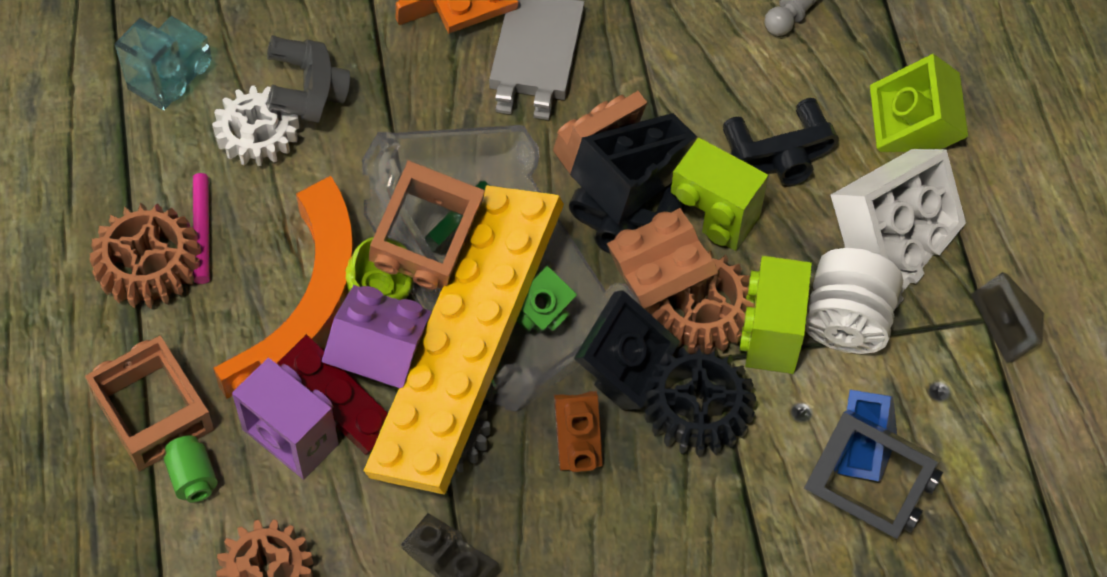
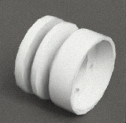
M840 248L825 253L821 256L812 285L814 291H812L808 300L805 331L819 343L846 353H874L885 348L889 341L891 326L895 318L893 311L898 304L904 281L901 270L885 257L863 249Z

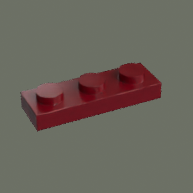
M306 334L277 362V365L280 367L283 364L288 365L298 374L302 385L311 392L315 389L319 390L331 401L336 427L366 455L374 447L388 413L343 369L323 363L324 351Z

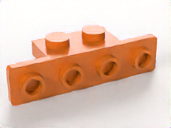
M399 0L396 2L395 18L398 25H402L438 12L448 34L516 10L518 9V0Z

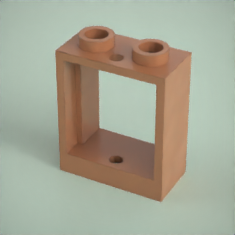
M408 160L371 242L369 261L374 262V265L385 273L397 274L399 272L412 277L416 284L426 289H442L443 286H447L481 208L485 190ZM407 194L463 215L443 264L387 242Z
M161 335L152 340H145L136 344L130 352L113 361L102 362L94 368L93 372L85 375L92 395L139 472L163 459L166 455L165 447L172 440L188 435L199 439L214 430L209 411ZM163 367L187 406L132 436L108 396Z

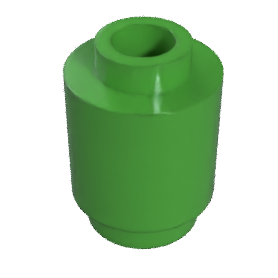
M192 435L172 440L165 447L164 463L176 497L181 500H187L190 503L207 499L212 494V490L217 486L218 481L205 445L199 443L198 438Z

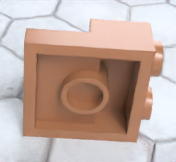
M637 91L626 98L624 95H620L610 102L600 103L590 113L578 120H570L558 130V136L553 148L554 153L571 174L582 137L640 122L647 106V101Z
M680 208L673 212H660L654 216L652 222L636 230H623L618 233L615 240L607 243L618 271L644 309L718 273L713 259L700 243L693 225Z

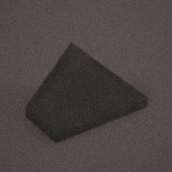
M1002 272L971 294L1006 363H1012L1043 342L1044 312L1007 273Z

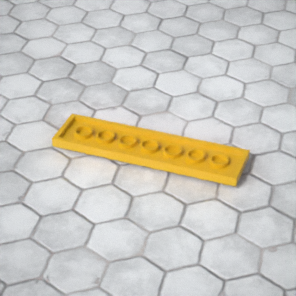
M486 186L481 208L469 232L447 286H443L430 315L403 388L398 389L363 470L370 479L445 495L564 206L559 195Z

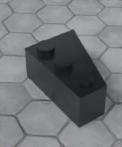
M674 113L582 137L570 175L619 225L672 183L673 171L694 144L697 136Z

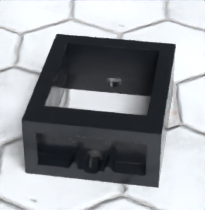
M847 410L843 412L804 489L898 539L904 530L912 533L924 510L916 506L924 491L932 495L944 473L937 469L942 458L863 416ZM857 431L923 466L895 520L829 486Z

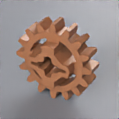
M255 520L254 531L249 533L240 526L237 528L240 537L237 541L226 538L224 541L229 554L221 553L217 555L219 566L223 567L216 571L217 577H264L263 572H261V565H263L262 557L264 555L266 556L267 563H269L268 577H313L312 570L308 566L314 563L311 552L305 551L308 548L304 536L295 539L296 533L291 525L281 532L277 520H272L268 529H263L260 521ZM272 544H277V545L282 546V547H284V548L278 549L277 547L273 546Z

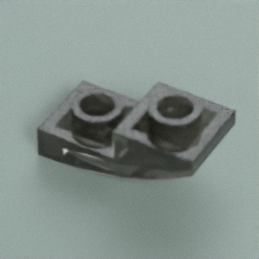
M429 513L401 544L402 549L435 577H496L501 571L495 560L465 543L460 532Z

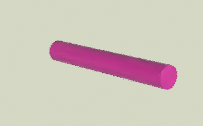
M197 173L193 175V228L197 232L199 238L197 242L201 246L202 253L196 256L199 258L200 267L193 271L195 283L206 284L210 281L209 177L207 174Z

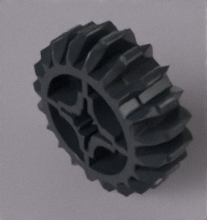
M700 345L695 348L694 354H689L682 346L678 350L677 358L667 353V366L655 363V366H658L662 374L659 377L647 378L655 386L653 390L645 392L647 400L643 407L647 409L645 410L644 417L646 422H653L652 432L654 436L665 434L664 443L666 447L674 442L680 443L679 451L681 454L685 453L688 450V446L696 447L695 452L698 457L703 455L704 447H709L716 455L721 450V443L731 448L735 445L736 436L743 438L747 433V424L753 421L755 414L752 408L755 407L756 396L754 393H751L754 384L752 379L744 378L746 372L744 365L732 368L734 359L731 354L724 359L718 358L716 347L710 352V355L702 354L703 350ZM692 378V380L689 383L684 385H676L675 389H670L676 383L685 379ZM697 389L699 390V399H701L702 403L701 412L699 411V402L696 399ZM722 412H729L722 419L706 424L710 417L722 416ZM678 415L684 416L689 421L680 418Z

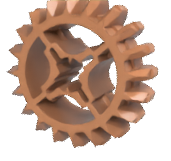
M140 203L138 211L132 213L128 208L124 207V216L117 218L110 215V227L99 226L98 234L100 238L92 239L91 247L93 252L90 253V263L94 269L92 271L94 278L100 283L103 292L107 295L113 294L114 300L119 304L128 299L129 304L135 309L140 301L143 300L146 306L151 309L154 300L161 298V301L168 305L169 294L173 292L182 296L184 291L182 284L193 285V271L200 267L199 258L196 256L202 253L201 246L197 242L199 239L197 232L190 226L189 220L185 216L178 217L173 207L163 212V208L158 203L152 210H147L146 206ZM160 237L173 242L177 249L169 248L167 243L160 242ZM115 263H124L125 267L132 269V274L119 270Z
M711 249L708 251V254L715 263L718 271L717 274L645 308L647 312L680 340L676 349L682 344L687 345L689 354H693L698 345L708 355L712 351V346H716L721 352H724L728 347V341L737 345L742 335L741 331L742 326H744L746 307H754V303L746 299L750 275H741L742 268L740 263L729 267L727 255H724L719 260L714 259ZM717 287L728 296L731 304L727 303L726 298L717 292ZM668 299L676 302L675 306L685 313L684 318L672 308Z

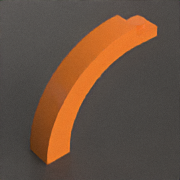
M331 176L295 193L299 215L307 226L315 247L314 265L306 291L297 307L277 330L253 347L213 368L218 386L226 399L232 397V392L268 357L277 364L306 334L322 350L327 344L334 317L349 293L346 287L345 269L348 266V260L354 253L347 209L340 191Z

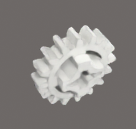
M254 85L250 87L249 94L246 95L239 89L235 90L236 99L224 98L222 100L224 109H216L214 112L216 122H213L212 125L219 149H225L229 159L239 155L241 165H246L250 158L255 159L257 166H262L263 158L269 157L271 161L276 162V153L281 151L288 154L290 152L289 142H297L298 140L296 131L300 128L298 115L267 109V100L271 87L267 86L263 93H257Z

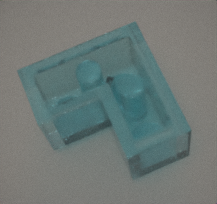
M170 16L159 29L139 18L115 43L128 90L163 111L184 94L186 87L197 75H201L207 70L212 60L207 36L173 16Z

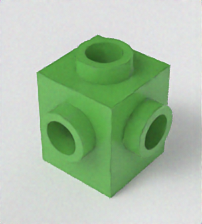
M546 266L534 277L517 322L528 332L532 328L541 332L546 327L554 331L570 314L564 308L577 294L556 273ZM536 296H540L544 299V309H540L536 306Z

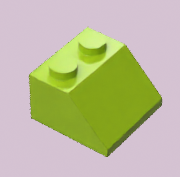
M931 54L870 85L876 148L880 152H908L911 149H943L968 137L960 72L935 54Z

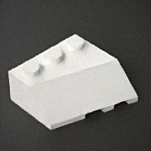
M911 149L831 194L845 248L863 249L877 253L892 261L901 270L904 281L896 308L903 301L904 298L901 294L909 284H916L925 274L923 267L932 256L940 255L966 224L948 153L944 149Z

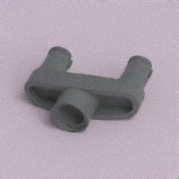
M274 35L271 36L267 50V59L299 65L300 69L304 70V91L278 87L272 84L267 100L268 110L300 115L303 120L319 122L326 101L340 104L345 102L350 83V71L331 66L329 54L324 43L308 39L302 42L279 38Z

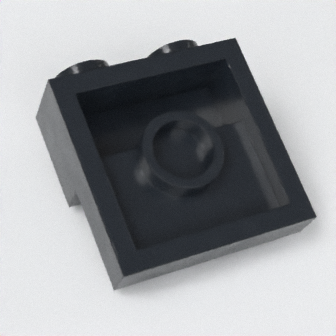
M624 290L614 291L574 359L597 379L594 386L622 410L642 409L647 400L645 392L653 390L655 386L647 378L659 377L662 374L658 366H655V363L667 366V353L673 356L680 340Z

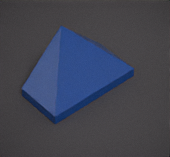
M852 389L849 391L847 410H851L897 435L893 396ZM857 431L838 467L837 474L881 481L892 450Z

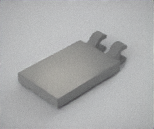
M518 0V9L505 13L489 79V88L497 89L496 112L511 114L515 94L535 95L534 118L549 120L553 98L565 100L585 1Z

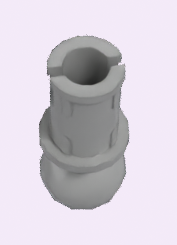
M780 0V6L770 9L765 16L764 23L767 30L777 36L789 33L793 28L794 21L800 22L804 19L805 12L817 0Z

